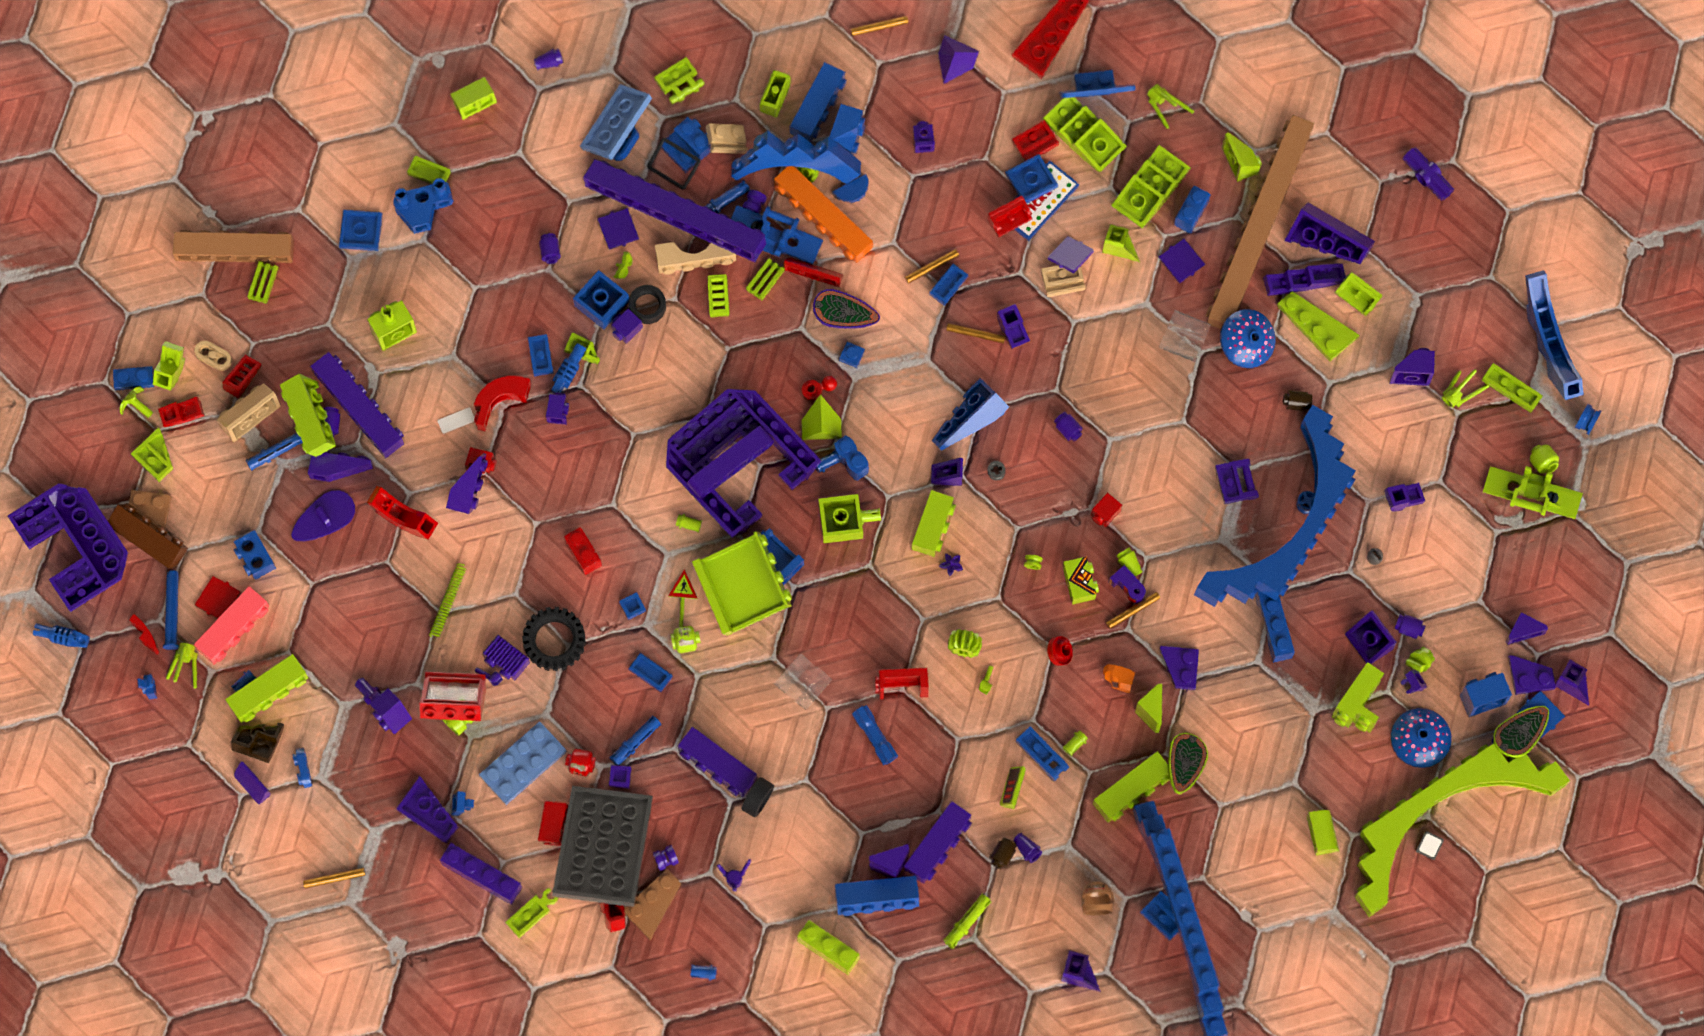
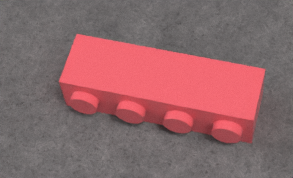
M249 586L194 644L195 648L212 664L215 665L217 661L221 662L226 657V652L240 642V637L254 627V622L266 615L268 612L267 608L269 607L267 601Z

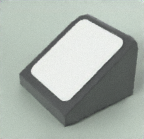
M1425 831L1416 852L1435 860L1444 839Z

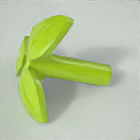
M142 387L134 388L122 400L120 405L121 415H123L127 404H132L147 418L154 413L136 398V394L144 391Z

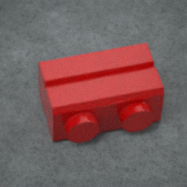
M581 527L564 536L565 544L584 575L602 566L600 557L595 552Z

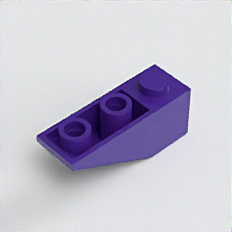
M326 451L317 457L311 456L308 475L310 479L331 482L373 469V464L365 456H357L356 458L350 457L346 453L340 452L337 455Z
M483 453L450 489L446 508L470 514L473 509L476 510L479 498H476L477 492L481 490L483 485V479H481L482 471H486L488 460H485L486 454Z

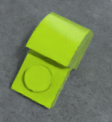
M167 341L164 342L162 345L161 361L154 369L153 385L170 391L173 389L184 367V347Z

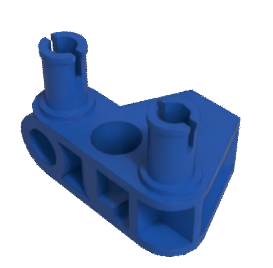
M441 178L435 179L431 185L408 191L399 188L396 190L393 200L396 213L413 234L431 230L434 211L450 206L454 202L449 183Z

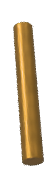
M904 16L852 28L851 33L852 36L908 24V18Z
M955 249L905 277L906 282L909 284L958 257L957 250Z
M948 323L946 329L949 332L1003 344L1005 341V336L954 324Z
M1157 592L1153 593L1106 622L1109 629L1115 627L1160 599Z
M364 868L304 880V888L365 876Z

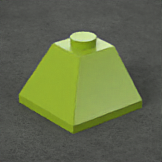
M1226 133L1222 150L1237 182L1259 174L1260 166L1262 165L1259 156H1255L1250 147L1232 134Z

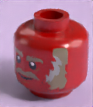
M575 748L571 754H567L565 766H569L568 770L571 774L586 777L589 773H593L596 757H593L591 751Z

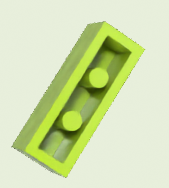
M931 490L912 543V550L935 557L936 551H941L943 545L941 540L942 534H947L950 525L947 522L949 515L953 516L956 505L953 504L954 497Z
M810 920L807 921L797 936L799 943L847 975H849L860 959L859 953Z

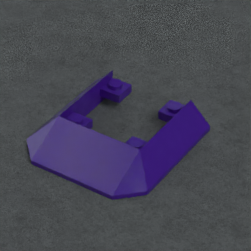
M727 389L671 436L667 443L666 468L731 538L747 532V529L762 517V513L750 500L734 511L715 490L700 499L687 482L693 475L711 463L716 456L740 436L744 438L754 429L762 426L774 439L773 445L791 463L779 473L780 479L791 490L795 489L805 479L808 480L821 463L820 458L755 390Z

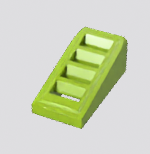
M708 275L710 317L729 316L727 275ZM724 290V293H712V291ZM720 298H724V300H725V301H713V299H720ZM713 306H725V309H713Z

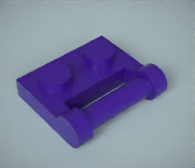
M1250 459L1215 465L1224 505L1259 498L1250 471ZM1238 468H1241L1243 471L1248 492L1242 491L1237 472Z

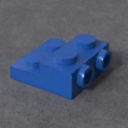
M687 117L667 137L668 140L695 155L700 160L710 153L711 145L708 142L707 132L705 134L700 129L701 125L696 119L691 120ZM666 142L661 147L685 173L692 169L697 162Z

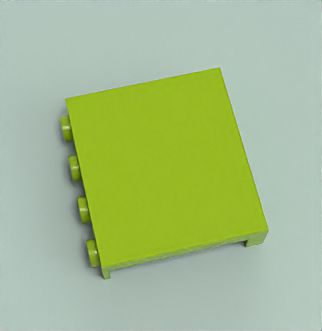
M753 532L754 535L708 557L692 561L723 635L733 634L792 606L790 602L792 596L782 583L784 582L783 575L780 571L776 570L774 565L776 564V559L773 553H769L767 545H769L767 538L759 532Z

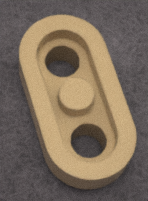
M201 341L195 346V354L200 361L218 371H225L230 368L232 358L227 351L209 341ZM208 350L209 353L207 355H203V351ZM220 360H226L224 364H219Z

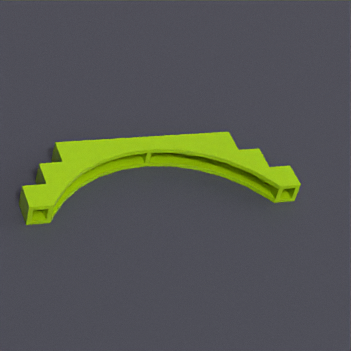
M1494 743L1490 746L1486 744L1477 750L1478 754L1474 757L1469 755L1461 761L1462 765L1455 768V766H1452L1444 772L1445 776L1441 779L1436 777L1428 783L1429 786L1424 790L1422 788L1417 789L1411 794L1413 797L1409 800L1402 799L1395 805L1396 808L1391 812L1386 810L1378 816L1380 819L1373 823L1371 820L1363 825L1360 837L1372 854L1367 852L1359 858L1361 861L1357 867L1370 885L1365 883L1357 889L1358 893L1355 898L1368 917L1387 905L1389 874L1395 852L1406 832L1426 811L1454 794L1477 787L1499 785L1521 787L1552 796L1570 782L1556 761L1552 764L1547 762L1539 768V772L1527 754L1522 757H1510L1507 761Z

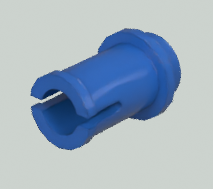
M833 451L821 458V463L816 470L818 473H824L825 469L840 463L836 452Z
M249 670L247 672L244 671V675L231 686L236 692L256 679Z
M692 964L691 978H707L709 981L716 979L717 967H713V965L699 966Z

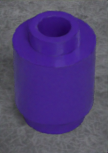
M552 233L542 235L539 241L541 259L547 264H554L561 258L558 238Z
M325 407L323 409L326 410L328 416L325 422L330 425L334 437V435L339 433V410L334 407Z
M1063 412L1055 419L1056 428L1067 441H1076L1082 435L1081 431L1083 428L1071 414Z
M1400 614L1394 629L1398 630L1400 634L1417 639L1418 636L1422 637L1426 626L1422 625L1423 620L1407 614L1405 616Z

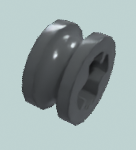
M993 461L988 465V475L992 480H1001L1005 476V466L1000 461ZM993 467L1002 469V471H999L1000 474L996 475L995 472H991V470L994 471Z

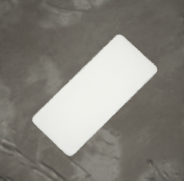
M469 407L439 419L438 424L444 434L474 422L475 417Z

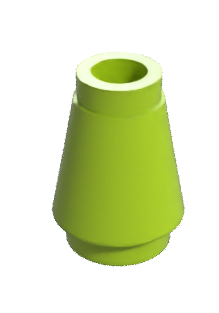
M1130 547L1116 555L1119 559V564L1122 567L1125 565L1135 577L1143 572L1134 550L1132 551Z

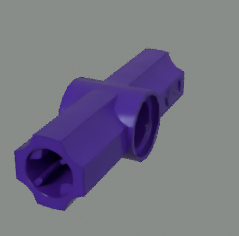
M1416 147L1409 150L1403 156V160L1415 172L1417 180L1424 187L1428 186L1441 201L1448 198L1454 191V188L1441 175L1439 167L1434 162H1429Z

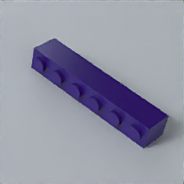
M328 352L310 366L313 374L386 459L404 445L402 439L404 435L397 427L393 428L390 423L392 421L386 413H380L378 410L379 405L373 398L369 400L365 395L367 394L365 388L353 381L355 379L353 374L341 367L343 365L341 360L336 355L333 357Z

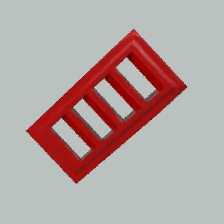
M245 354L223 380V390L236 398H240L262 364ZM247 364V365H249L250 367H252V369H249V368L245 367L244 365Z

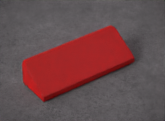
M791 257L784 261L785 271L840 287L843 279L842 273Z

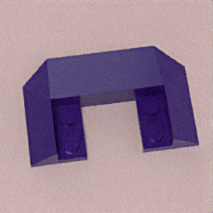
M58 483L8 515V518L29 550L64 528L83 558L49 579L70 612L122 580L128 551L86 488H75Z

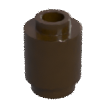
M1288 390L1283 395V405H1286L1287 410H1310L1313 396L1304 391Z
M1003 837L1001 841H998L989 856L991 864L998 869L1002 867L1007 868L1016 852L1015 848L1017 845Z

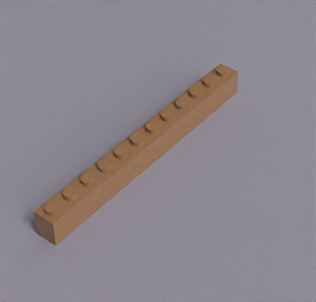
M1292 115L1290 121L1286 120L1282 130L1285 132L1284 137H1279L1276 148H1278L1277 154L1273 153L1269 164L1272 166L1263 175L1262 181L1265 183L1262 188L1258 187L1255 195L1257 202L1256 204H1251L1248 215H1251L1249 221H1244L1241 232H1244L1242 238H1237L1234 246L1237 249L1235 255L1231 254L1227 265L1230 266L1228 272L1224 271L1220 282L1223 283L1221 289L1217 288L1214 293L1213 299L1216 300L1214 306L1210 305L1207 310L1206 317H1209L1208 325L1221 329L1225 320L1231 314L1238 311L1313 130V122Z

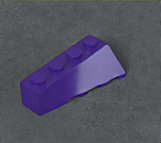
M1309 202L1299 212L1285 239L1286 242H1295L1300 244V246L1311 247L1319 250V252L1330 253L1338 258L1361 264L1375 243L1371 238Z

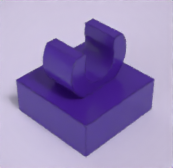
M1411 670L1406 673L1407 679L1401 681V685L1407 683L1411 685V688L1406 691L1407 694L1423 691L1428 687L1417 670Z

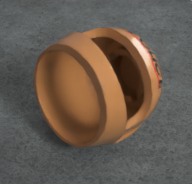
M1098 881L1086 885L1082 892L1081 906L1085 915H1106L1112 913L1114 894L1107 884Z

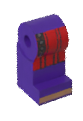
M1125 565L1109 578L1108 583L1113 588L1119 585L1127 594V598L1131 603L1136 604L1144 599L1145 587Z

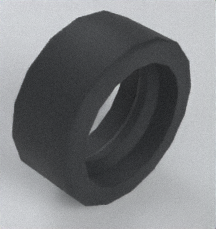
M642 285L631 293L629 297V310L642 321V324H653L664 316L666 299L659 288L652 285ZM643 295H653L658 299L659 307L653 314H641L636 308L637 299Z
M760 777L749 791L741 810L756 818L769 800L775 785Z

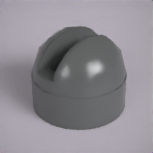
M1378 548L1371 549L1367 554L1368 562L1372 565L1380 564L1383 560V552ZM1372 552H1375L1380 557V559H1378Z

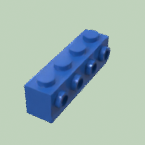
M824 62L790 125L791 135L800 134L810 143L813 138L818 137L821 131V123L826 122L828 119L829 108L836 104L839 90H843L846 85L845 71Z
M916 876L835 884L838 915L870 914L874 911L891 912L895 909L904 908L910 910L919 907Z

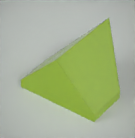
M1110 224L1104 242L1103 253L1140 262L1129 236V229Z
M820 394L802 419V440L841 439V418Z

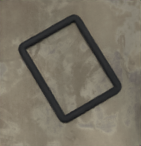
M662 138L648 162L647 168L684 190L687 188L701 160L667 138ZM664 142L697 161L684 185L679 184L651 167Z

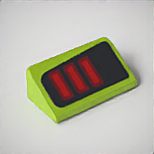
M1024 766L1010 768L1000 806L1015 809L1026 771Z

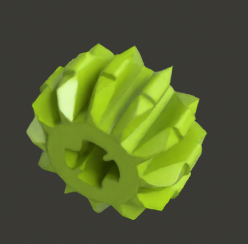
M966 629L952 631L948 640V649L951 653L963 656L964 658L978 656L982 647V638L977 633L967 631Z

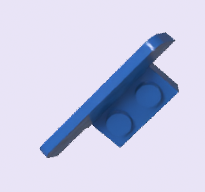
M1113 70L1075 74L1076 90L1059 92L1061 98H1080L1135 91L1136 88L1135 84L1116 86Z

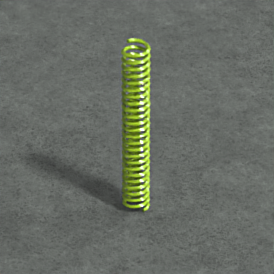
M456 564L451 581L449 582L450 584H448L449 587H447L441 602L442 604L440 605L441 607H439V613H437L431 628L432 630L429 633L431 638L432 635L440 637L439 634H442L444 623H446L445 620H447L446 617H448L447 614H450L448 611H451L449 608H452L450 605H453L457 591H459L458 588H460L459 585H461L460 582H462L460 579H463L461 576H464L466 568L458 565L465 566V564Z

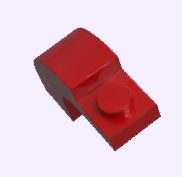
M504 376L488 383L479 392L474 402L475 410H478L474 418L477 430L486 431L491 411L501 401L516 400L527 403L532 386L531 379L521 376Z
M376 486L366 502L376 510L375 512L388 522L423 539L429 540L438 525V522L427 513L404 505L379 486Z

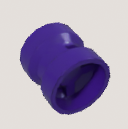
M749 190L748 200L744 202L742 207L760 214L762 211L761 206L765 204L767 197L757 190Z
M672 845L666 846L665 850L652 852L660 871L666 869L669 865L679 864Z

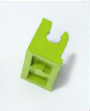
M485 77L450 94L462 119L497 103L494 92Z
M1353 272L1345 277L1334 292L1364 316H1367L1383 296Z

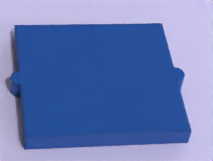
M1540 691L1531 700L1528 699L1526 704L1516 713L1535 706L1547 707L1549 709V719L1540 737L1542 738L1550 730H1554L1555 725L1565 716Z

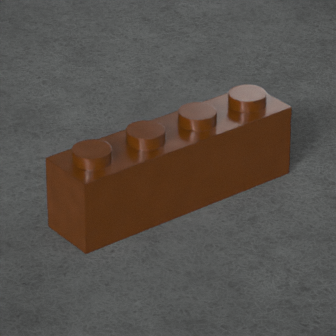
M128 503L118 504L108 519L112 529L167 568H176L188 547L183 545L184 541L176 536L172 537L167 534L168 530L166 528L154 525L150 517L137 513V509Z

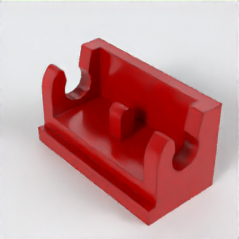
M1023 196L988 213V221L998 238L1032 220L1031 210Z
M545 801L538 836L539 842H544L545 845L561 847L569 806L567 803Z

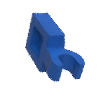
M152 674L143 675L144 680L138 678V688L142 689L143 694H146L149 700L156 699V685Z

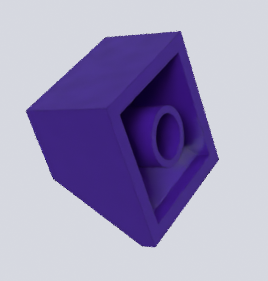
M1428 348L1414 350L1395 366L1390 378V384L1429 386L1434 375L1435 351H1430Z

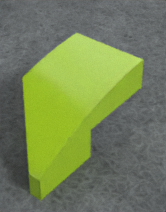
M572 332L564 352L571 354L576 343L587 349L581 359L599 364L600 359L597 357L593 342Z

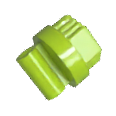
M1421 647L1410 654L1405 664L1414 670L1425 672L1431 667L1435 657H1433L1434 655H1432L1431 650Z

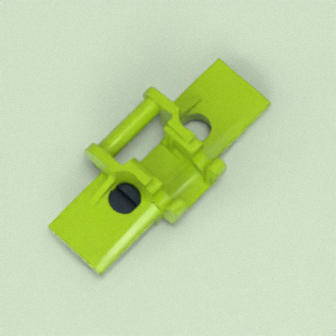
M1490 466L1483 493L1511 500V507L1515 505L1541 513L1542 516H1545L1546 511L1576 519L1583 493L1550 484L1553 473L1547 472V475L1540 476L1532 473V467L1526 466L1522 476ZM1516 483L1519 487L1515 488L1514 491H1510L1508 484ZM1520 495L1543 502L1544 505L1519 499L1517 496Z

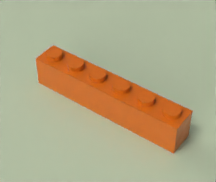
M787 166L774 178V188L781 196L784 194L788 198L789 204L793 208H798L802 211L803 217L809 222L812 221L821 234L825 233L833 246H839L848 260H853L857 263L873 248V240L794 166Z

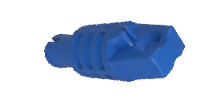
M576 343L570 356L563 360L553 378L555 383L551 391L554 394L561 393L564 387L568 389L580 368L578 363L587 350L582 345Z
M36 623L34 628L40 629V631L33 630L34 636L48 638L52 643L68 647H88L90 636L80 633L75 629L58 625L49 627Z

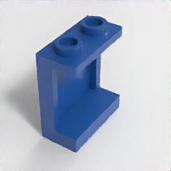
M769 528L767 531L763 530L760 533L761 535L764 534L769 544L767 549L769 553H773L776 559V564L774 565L776 570L780 571L783 575L784 582L782 583L784 586L804 566V559L799 554L796 556Z

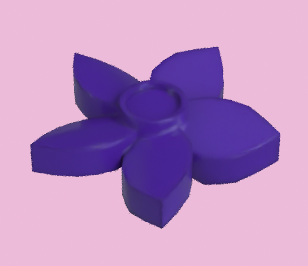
M945 554L946 562L939 565L940 568H948L947 573L949 576L954 573V570H963L962 565L959 563L960 555H956L952 559L950 555Z

